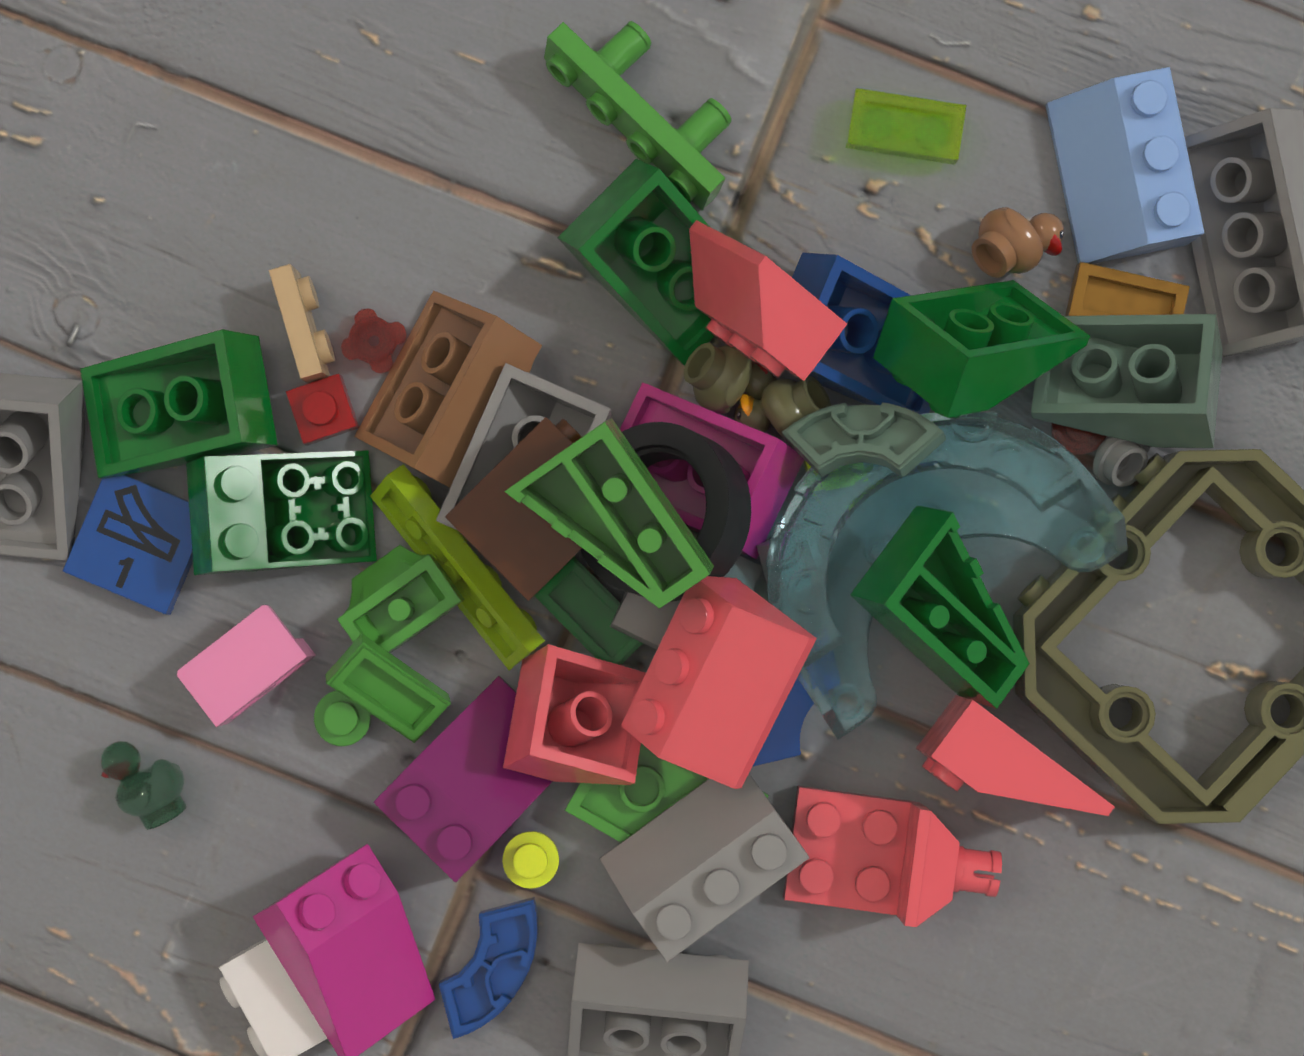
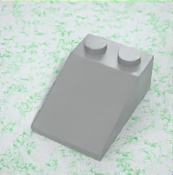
M0 373V555L67 561L74 544L85 439L82 380Z

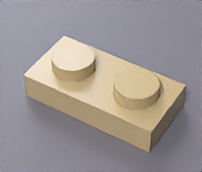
M291 264L269 270L300 379L306 383H311L329 377L330 373L327 364L335 362V356L326 330L317 331L311 310L319 308V301L310 276L301 278L300 272Z

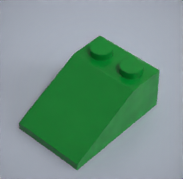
M635 159L557 238L588 272L685 366L688 358L697 347L704 343H709L714 338V335L705 328L711 319L695 307L689 233L690 227L696 220L707 226L709 225L659 168Z
M1010 280L892 298L873 358L890 371L898 383L908 386L927 401L929 407L935 413L946 418H958L961 415L989 410L1087 346L1090 335L1019 283Z
M221 329L80 368L98 478L105 479L182 466L204 456L241 455L278 445L259 336Z

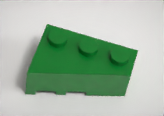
M916 505L851 592L850 596L957 695L997 709L1030 663L1000 604L992 601L980 577L984 572L977 558L969 556L957 532L961 527L954 513Z

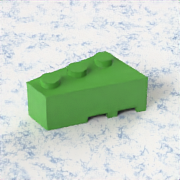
M612 418L597 426L504 491L517 502H522L550 523L551 527L562 536L574 541L595 557L599 564L659 609L709 576L714 567Z

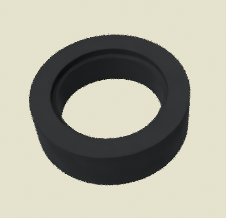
M650 422L622 431L646 468L660 461L680 459L687 461L696 470L703 483L706 496L705 518L696 540L714 565L709 576L724 577L733 567L743 550L751 522L749 487L737 461L718 443L681 425L667 422ZM583 548L580 550L587 564L603 581L619 590L642 596L599 564L598 560ZM682 593L670 602L680 601L684 593Z

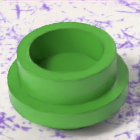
M336 690L328 693L319 701L314 713V724L318 734L326 742L335 746H349L360 741L366 735L371 724V714Z

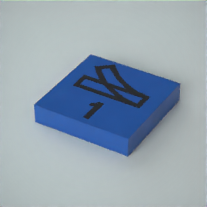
M127 475L102 478L63 572L163 614L171 615L193 563L189 501Z

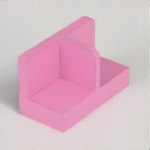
M262 605L177 671V677L213 724L219 727L233 721L313 659L316 654L303 638H294L269 605Z

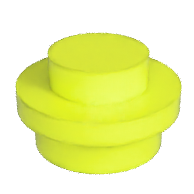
M525 831L519 833L505 847L502 858L503 868L508 878L516 885L529 889L541 887L547 884L556 874L559 866L558 849L555 843L541 832Z

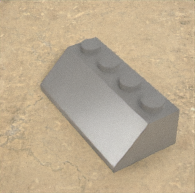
M1268 108L1186 136L1185 142L1204 228V234L1191 242L1206 314H1216L1223 349L1222 357L1304 341L1303 110Z

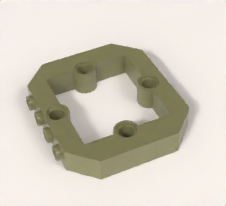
M1261 449L1186 450L1167 454L1163 458L1156 453L1148 460L1147 466L1134 476L1139 484L1125 498L1117 494L1099 510L1095 516V519L1100 522L1099 526L1086 539L1080 534L1077 535L1060 551L1056 559L1061 565L1047 580L1042 575H1039L1018 596L1017 599L1023 605L1013 615V628L1030 664L1015 683V694L1144 818L1158 824L1241 822L1304 755V667L1289 683L1267 681L1251 689L1246 697L1244 707L1246 720L1249 725L1206 771L1195 780L1148 735L1154 726L1156 713L1153 702L1145 692L1136 687L1110 684L1099 688L1057 648L1062 640L1119 581L1135 579L1144 572L1150 561V548L1204 492L1247 531L1241 540L1239 553L1243 565L1250 573L1266 579L1294 576L1304 586V490ZM1273 535L1280 538L1285 547V556L1277 566L1270 562L1265 551L1266 543ZM1112 538L1122 541L1128 552L1125 564L1119 569L1110 566L1104 555L1105 546ZM1280 695H1283L1289 702L1290 714L1285 722L1277 725L1271 717L1270 710L1273 701ZM1119 698H1125L1131 705L1132 716L1124 727L1115 728L1110 722L1109 710L1113 702Z

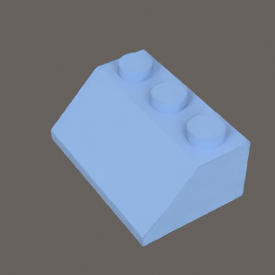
M1170 67L1115 77L1050 101L1045 105L1078 264L1080 262L1095 264L1186 246L1204 234Z

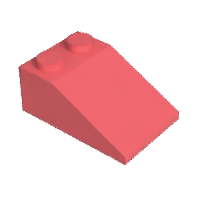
M955 695L916 747L918 751L928 757L922 767L957 792L965 784L980 793L1109 816L1115 808L1114 805L972 699Z

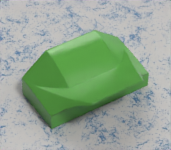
M399 545L351 579L352 593L349 607L337 620L352 642L362 633L391 653L445 616L465 599L433 554L419 555Z

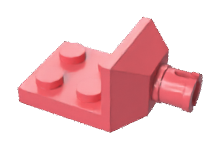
M797 786L791 832L810 858L786 875L783 892L784 900L897 915L904 926L918 927L950 903L953 899V892L966 891L981 893L990 897L997 896L1000 880L994 879V875L975 873L974 871L1002 873L1001 852L966 849L963 846H959L960 842L936 815L920 802Z

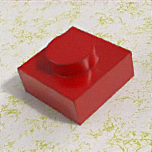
M339 373L286 391L304 445L308 446L359 428L343 377Z

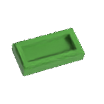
M362 633L325 674L326 684L413 743L424 734L451 704L447 692Z

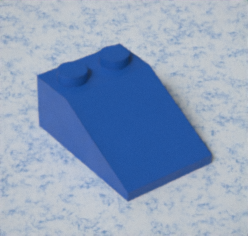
M802 252L792 278L847 323V326L809 376L818 380L822 386L863 404L881 405L882 402L894 404L927 418L931 409L929 403L908 386L898 383L893 378L892 373L873 358L892 298L910 296V294L839 255Z

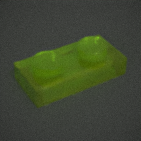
M856 88L853 96L845 148L955 165L959 159L967 105Z

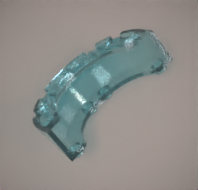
M981 411L961 415L958 418H946L931 412L920 415L938 426L944 432L946 441L903 478L885 466L861 462L840 466L824 477H821L811 467L794 488L795 496L789 503L781 522H776L769 543L766 567L768 569V602L817 638L797 678L837 740L868 720L873 715L877 706V693L872 682L868 658V639L873 616L854 600L850 594L916 505L953 512L961 527L957 530L961 540L975 537H997L1020 541L1050 554L1061 561L1066 567L1077 572L1097 570L1128 550L1125 517L1084 465L1057 440L1038 428L1032 427V429H1029L1020 424L999 418L997 412Z

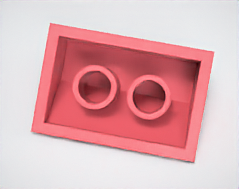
M696 220L689 229L695 307L711 319L705 328L731 348L734 347L754 363H759L779 378L783 371L787 370L805 381L847 326V323L767 256Z
M707 576L684 592L621 726L658 758L731 788H742L817 638L737 578Z

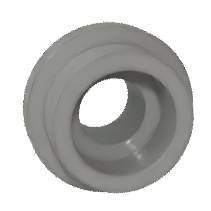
M1109 437L1100 444L1096 451L1093 462L1094 475L1107 485L1128 486L1136 481L1134 476L1147 466V452L1143 449V444Z

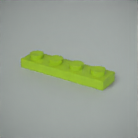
M404 464L387 474L370 497L416 554H433L465 599L458 605V608L510 671L545 642L538 633L533 618L525 610L518 608L503 589L498 574L490 566L483 564L467 544V539L458 530L436 521L440 508L432 500L429 488L420 478L413 476Z

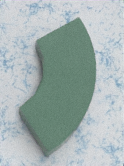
M883 402L881 405L847 406L846 403L832 405L804 416L781 432L785 441L821 477H824L840 466L866 462L885 466L903 478L946 441L944 432L922 415L907 408Z

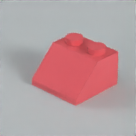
M550 644L523 659L503 768L554 782L611 785L635 784L641 743L627 732L621 724L646 672Z

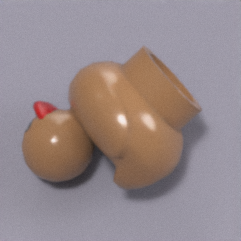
M1008 207L998 208L988 212L980 222L979 238L972 244V255L978 267L991 277L1000 278L1007 272L1026 273L1038 265L1043 252L1051 256H1057L1062 252L1061 242L1064 237V226L1062 221L1051 213H1039L1028 221L1021 213Z

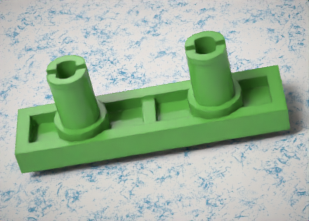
M629 21L597 52L592 50L573 30L562 22L547 37L544 59L551 75L565 87L572 85L587 99L586 105L598 121L606 126L613 124L627 138L628 148L639 160L648 164L652 162L665 174L689 203L692 201L703 211L717 197L725 177L700 153L730 125L731 116L718 101L709 98L678 129L673 128L620 77L650 49L651 40L638 24Z

